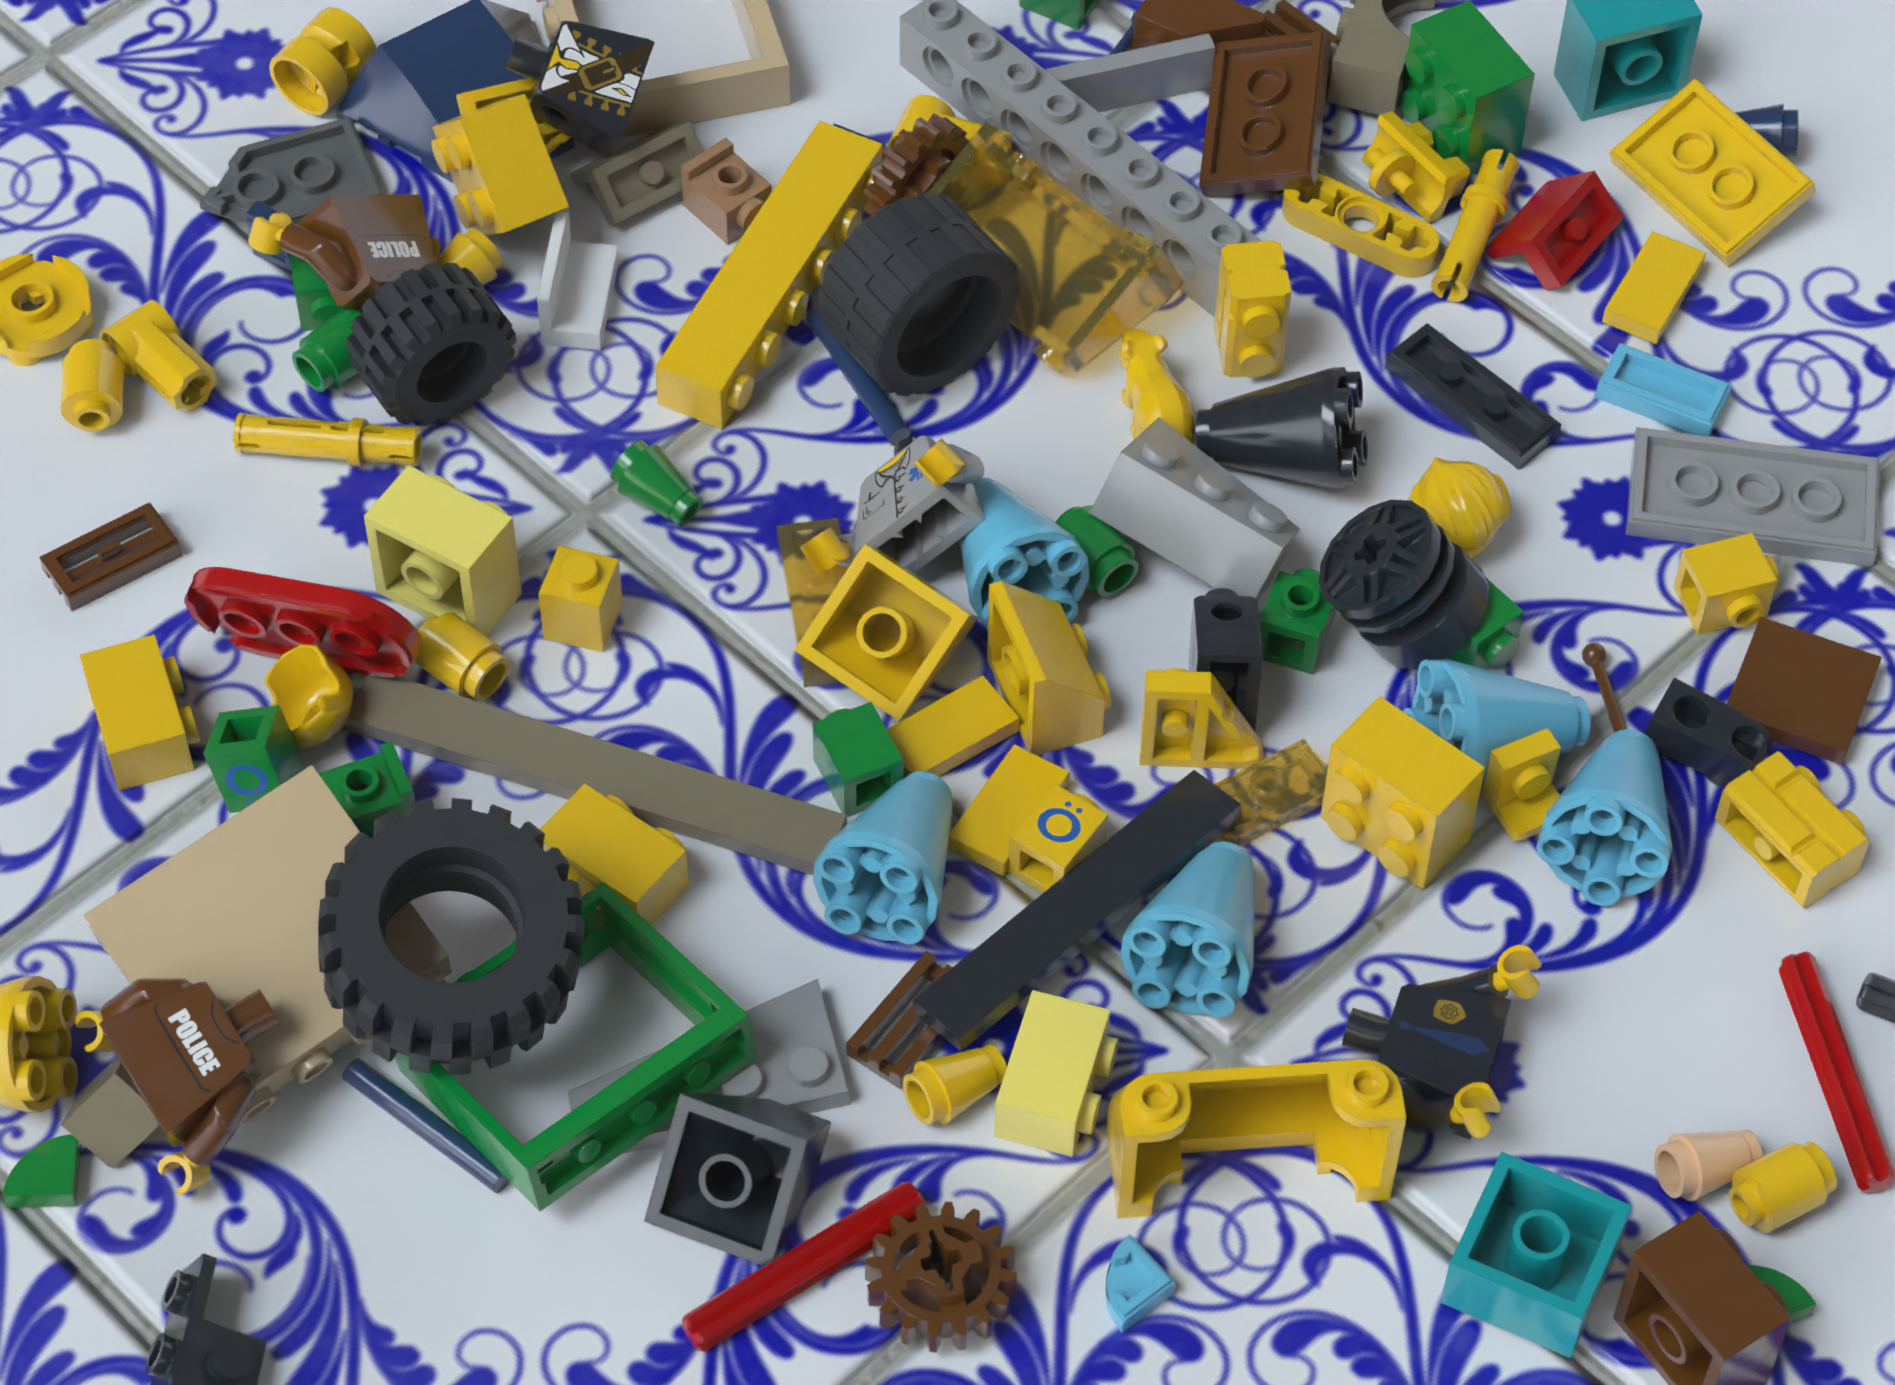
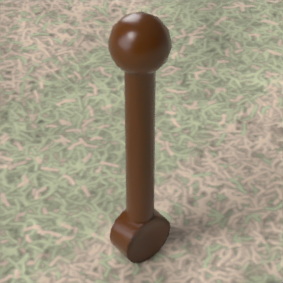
M1590 643L1582 651V660L1593 669L1614 733L1619 730H1625L1626 726L1604 665L1607 658L1606 649L1599 643Z

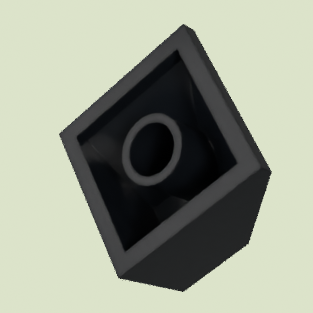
M683 1091L678 1098L644 1222L759 1265L765 1266L779 1257L814 1185L832 1122L770 1099Z

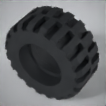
M452 798L451 808L434 809L431 799L411 803L410 816L400 819L396 812L390 811L374 820V836L369 838L365 833H357L345 846L344 863H333L325 881V898L320 900L318 917L319 970L324 973V991L332 1008L343 1009V1025L355 1039H361L366 1034H369L372 1037V1052L385 1060L392 1061L398 1052L410 1057L409 1070L427 1074L430 1073L431 1062L449 1064L450 1075L471 1074L472 1061L484 1058L487 1066L492 1069L510 1062L511 1048L515 1045H518L521 1050L529 1051L543 1039L545 1024H556L567 1008L569 991H573L575 988L584 940L585 919L581 918L583 899L577 881L567 880L570 864L560 849L552 847L545 852L543 850L545 833L530 821L525 822L521 828L510 823L512 811L492 804L488 814L472 810V799ZM441 891L463 892L486 900L503 913L516 933V946L513 955L501 967L482 978L461 983L438 982L413 973L393 956L385 940L387 923L400 908L418 897Z

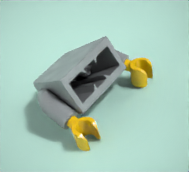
M929 436L905 438L895 446L893 451L894 457L865 478L862 483L857 520L852 532L837 536L830 527L800 548L818 575L823 574L836 564L842 566L851 565L864 544L876 547L913 573H916L985 520L973 486L984 475V465L981 459L954 444H947L942 438L937 443Z

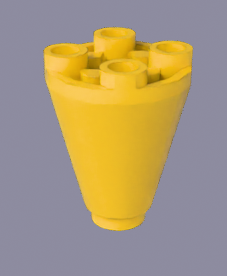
M25 976L0 984V1106L26 1113H42L53 1107L59 1097H71L76 1091L78 1068L75 1060L71 1057L72 1039L70 1028L74 1025L75 1017L77 1016V1001L71 989L57 988L52 980L41 976Z

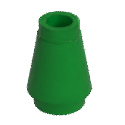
M642 440L636 441L621 454L611 470L610 478L618 484V493L670 521L672 520L679 527L686 525L702 506L703 498L695 492V489L658 445L648 446Z

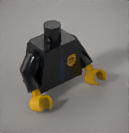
M1515 945L1502 953L1498 959L1497 966L1421 985H1404L1400 989L1391 1019L1352 1008L1343 1036L1342 1046L1377 1056V1062L1388 1066L1397 1076L1402 1089L1406 1113L1405 1125L1411 1131L1419 1134L1452 1132L1471 1139L1472 1136L1483 1138L1491 1129V1124L1484 1113H1498L1502 1109L1488 1082L1502 1041L1511 999L1505 997L1508 995L1509 989L1520 998L1529 999L1535 996L1539 990L1540 983L1530 970L1539 969L1542 963L1531 948L1525 945Z

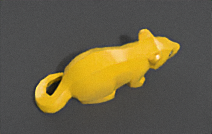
M1126 328L1122 338L1120 353L1122 368L1126 370L1125 387L1121 390V401L1127 408L1133 409V423L1130 428L1133 439L1138 437L1160 417L1194 444L1195 418L1191 400L1172 376L1161 354L1168 347L1167 339L1163 335L1151 336L1145 330Z

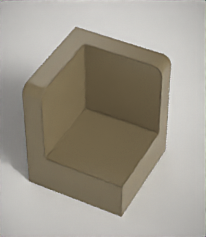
M118 1057L77 1095L61 1124L108 1167L117 1166L160 1126Z

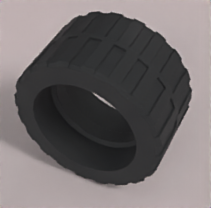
M921 193L915 197L907 196L899 199L896 203L878 210L866 222H862L853 231V234L841 244L835 252V257L828 264L824 272V280L818 292L817 299L819 304L817 309L819 318L823 321L826 329L883 390L888 393H896L897 396H910L915 393L920 395L953 382V379L961 374H965L980 358L984 357L993 348V344L1002 336L1011 316L1015 312L1021 281L1018 279L1019 270L1017 265L956 201L943 194Z

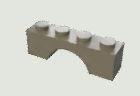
M1350 0V4H1353L1354 7H1344L1338 22L1336 40L1340 41L1339 45L1331 43L1328 68L1330 83L1327 102L1377 115L1390 111L1395 113L1400 102L1399 97L1403 87L1406 66L1405 55L1408 51L1410 36L1398 30L1389 19L1406 11L1434 9L1437 0Z

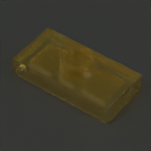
M1305 739L1215 784L1241 804V819L1220 836L1223 842H1230L1242 847L1322 805L1328 768Z

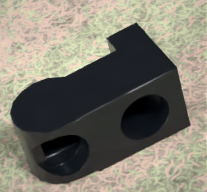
M1675 677L1651 717L1644 733L1654 742L1660 760L1663 755L1675 759L1702 772L1712 783L1724 789L1728 783L1748 770L1753 771L1757 764L1767 759L1773 747L1771 734L1763 725L1741 714L1742 711Z

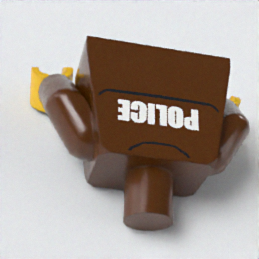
M420 194L330 195L298 223H291L289 215L283 212L272 214L269 221L263 217H255L248 239L249 245L258 252L277 255L284 250L307 261L326 282L336 304L344 310L362 309L361 307L368 298L375 297L380 292L379 288L389 280L393 282L400 278L401 273L413 268L417 271L425 264L435 262L438 264L441 248L438 239L429 234Z
M140 978L102 1006L101 1011L80 1012L75 1017V1024L77 1028L97 1026V1037L91 1044L84 1047L85 1051H115L172 1147L175 1148L183 1143V1151L164 1157L158 1164V1171L161 1176L174 1172L180 1165L183 1166L186 1180L183 1186L177 1190V1194L182 1195L200 1189L207 1183L211 1172L210 1164L233 1137L256 1093L255 1081L261 1074L246 1044L278 1026L280 1022L260 989L223 1009L206 981L193 984L185 978Z

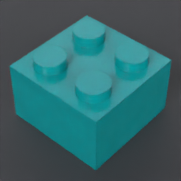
M1567 0L1553 75L1581 122L1671 99L1687 85L1703 16L1694 0Z
M1501 1151L1451 1258L1440 1303L1572 1358L1620 1249L1633 1206Z

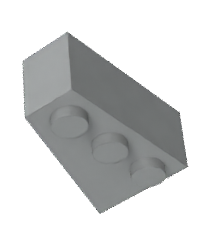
M1160 417L1120 452L1089 512L1214 588L1231 589L1239 596H1252L1257 600L1270 586L1300 531V528L1291 522L1283 511L1263 500Z

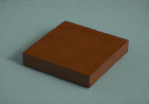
M1760 617L1726 704L1742 711L1741 714L1763 725L1771 734L1774 742L1843 765L1882 657Z

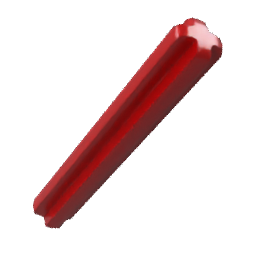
M1806 951L1797 955H1787L1782 959L1779 975L1857 1187L1864 1193L1884 1191L1893 1184L1895 1168L1816 957Z
M901 1182L685 1314L682 1318L685 1335L698 1351H707L873 1249V1238L876 1233L892 1237L891 1217L894 1215L901 1216L908 1223L916 1221V1205L923 1203L926 1206L924 1199L912 1183Z

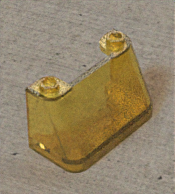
M986 121L927 193H933L934 195L943 194L956 201L1017 265L1019 270L1018 279L1021 281L1020 294L1017 296L1018 303L1015 312L1008 323L1037 344V347L1032 352L1058 374H1061L1066 367L1074 372H1079L1121 339L1125 329L1135 328L1167 303L1184 281L1160 247L1138 231L1134 235L1124 226L1120 229L1046 175L1039 164L1030 157L1027 159L1019 152H1014L1008 145L1011 141L1009 137Z

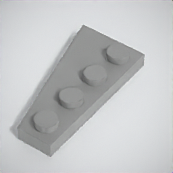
M818 979L745 1011L749 1015L758 1059L709 1092L713 1094L770 1099L809 1114L849 1105V1091ZM658 1051L569 1090L568 1096L571 1111ZM672 1119L624 1153L665 1145Z

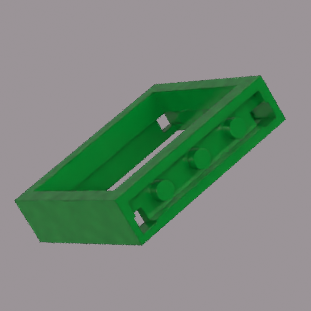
M604 882L582 896L581 918L585 919L579 968L611 947L695 1025L523 1146L440 1063L431 1062L430 1073L427 1074L409 1070V1056L398 1052L395 1056L399 1070L539 1212L670 1121L674 1116L680 1093L683 1091L709 1093L758 1059L749 1015ZM600 905L601 910L598 911L596 907ZM516 939L508 947L474 970L464 973L454 983L476 980L497 970L513 955Z

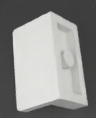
M557 211L555 213L537 295L542 345L601 350L619 264L618 245L571 241L569 212Z

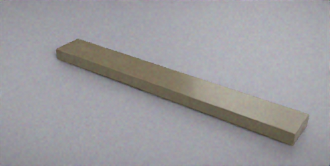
M367 675L352 702L351 712L345 723L348 731L386 743L392 741L396 746L566 799H570L585 783L603 796L613 795L621 799L631 809L634 816L646 824L664 828L810 875H814L815 861L831 838L847 826V815L400 677L380 678Z

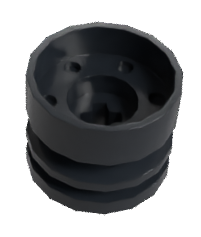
M1391 499L1370 506L1356 515L1331 540L1320 564L1319 586L1324 599L1335 610L1340 612L1341 616L1349 624L1359 630L1361 637L1382 658L1397 668L1418 669L1423 660H1442L1461 648L1478 628L1488 605L1489 585L1482 569L1459 545L1450 540L1448 533L1436 524L1434 518L1424 508L1411 500Z

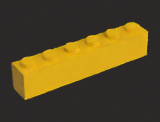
M823 121L818 122L656 364L657 400L659 405L719 429H723L735 409L739 411L744 409L751 397L756 376L762 367L769 368L772 366L778 356L782 336L790 325L797 326L800 323L808 306L809 295L817 283L822 285L824 272L828 264L835 257V252L861 224L862 213L864 212L863 206L870 199L864 194V189L874 182L872 181L873 174L870 172L877 163L882 161L883 144Z

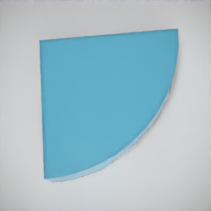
M1130 1234L1123 1239L1113 1252L1105 1284V1298L1109 1314L1122 1333L1175 1294L1176 1281Z

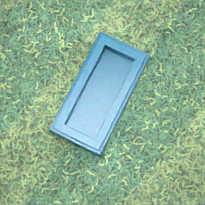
M1619 343L1598 383L1595 398L1691 434L1710 436L1729 399L1732 384Z

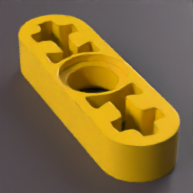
M1318 172L1316 187L1284 189L1282 213L1286 221L1292 226L1402 277H1421L1431 272L1435 267L1439 235L1436 229L1429 223ZM1354 217H1362L1372 221L1375 227L1369 231L1360 232L1350 229L1345 224V221ZM1412 245L1415 246L1414 248H1412L1411 251H1407L1408 249H1410V248L1412 247Z

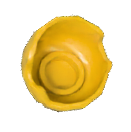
M301 644L283 654L268 671L264 682L272 695V706L280 705L297 747H315L337 734L345 725L351 712L353 685L344 667L320 646Z

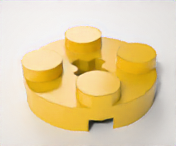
M33 253L18 254L0 261V354L7 355L9 360L15 365L23 367L37 364L43 357L56 354L73 345L80 337L90 333L94 327L93 300L87 278L79 267L63 257L52 255L53 262L34 261ZM27 301L34 305L45 303L34 311H23L21 306Z

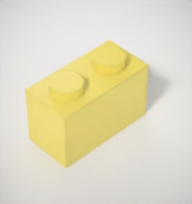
M1032 990L995 1102L994 1137L1073 1157L1080 1132L1092 1135L1101 1104V1095L1093 1093L1098 1076L1109 1078L1115 1063L1119 1039L1109 1036L1110 1009Z

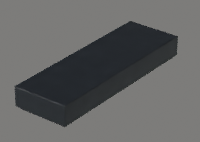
M1428 323L1386 355L1385 369L1518 470L1559 438L1561 423Z

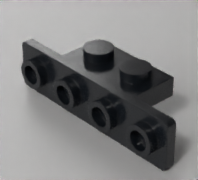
M203 1253L185 1270H176L171 1276L165 1288L161 1304L162 1310L169 1312L164 1333H160L155 1339L145 1366L146 1374L152 1375L150 1385H257L267 1342L203 1319L217 1263L216 1257Z

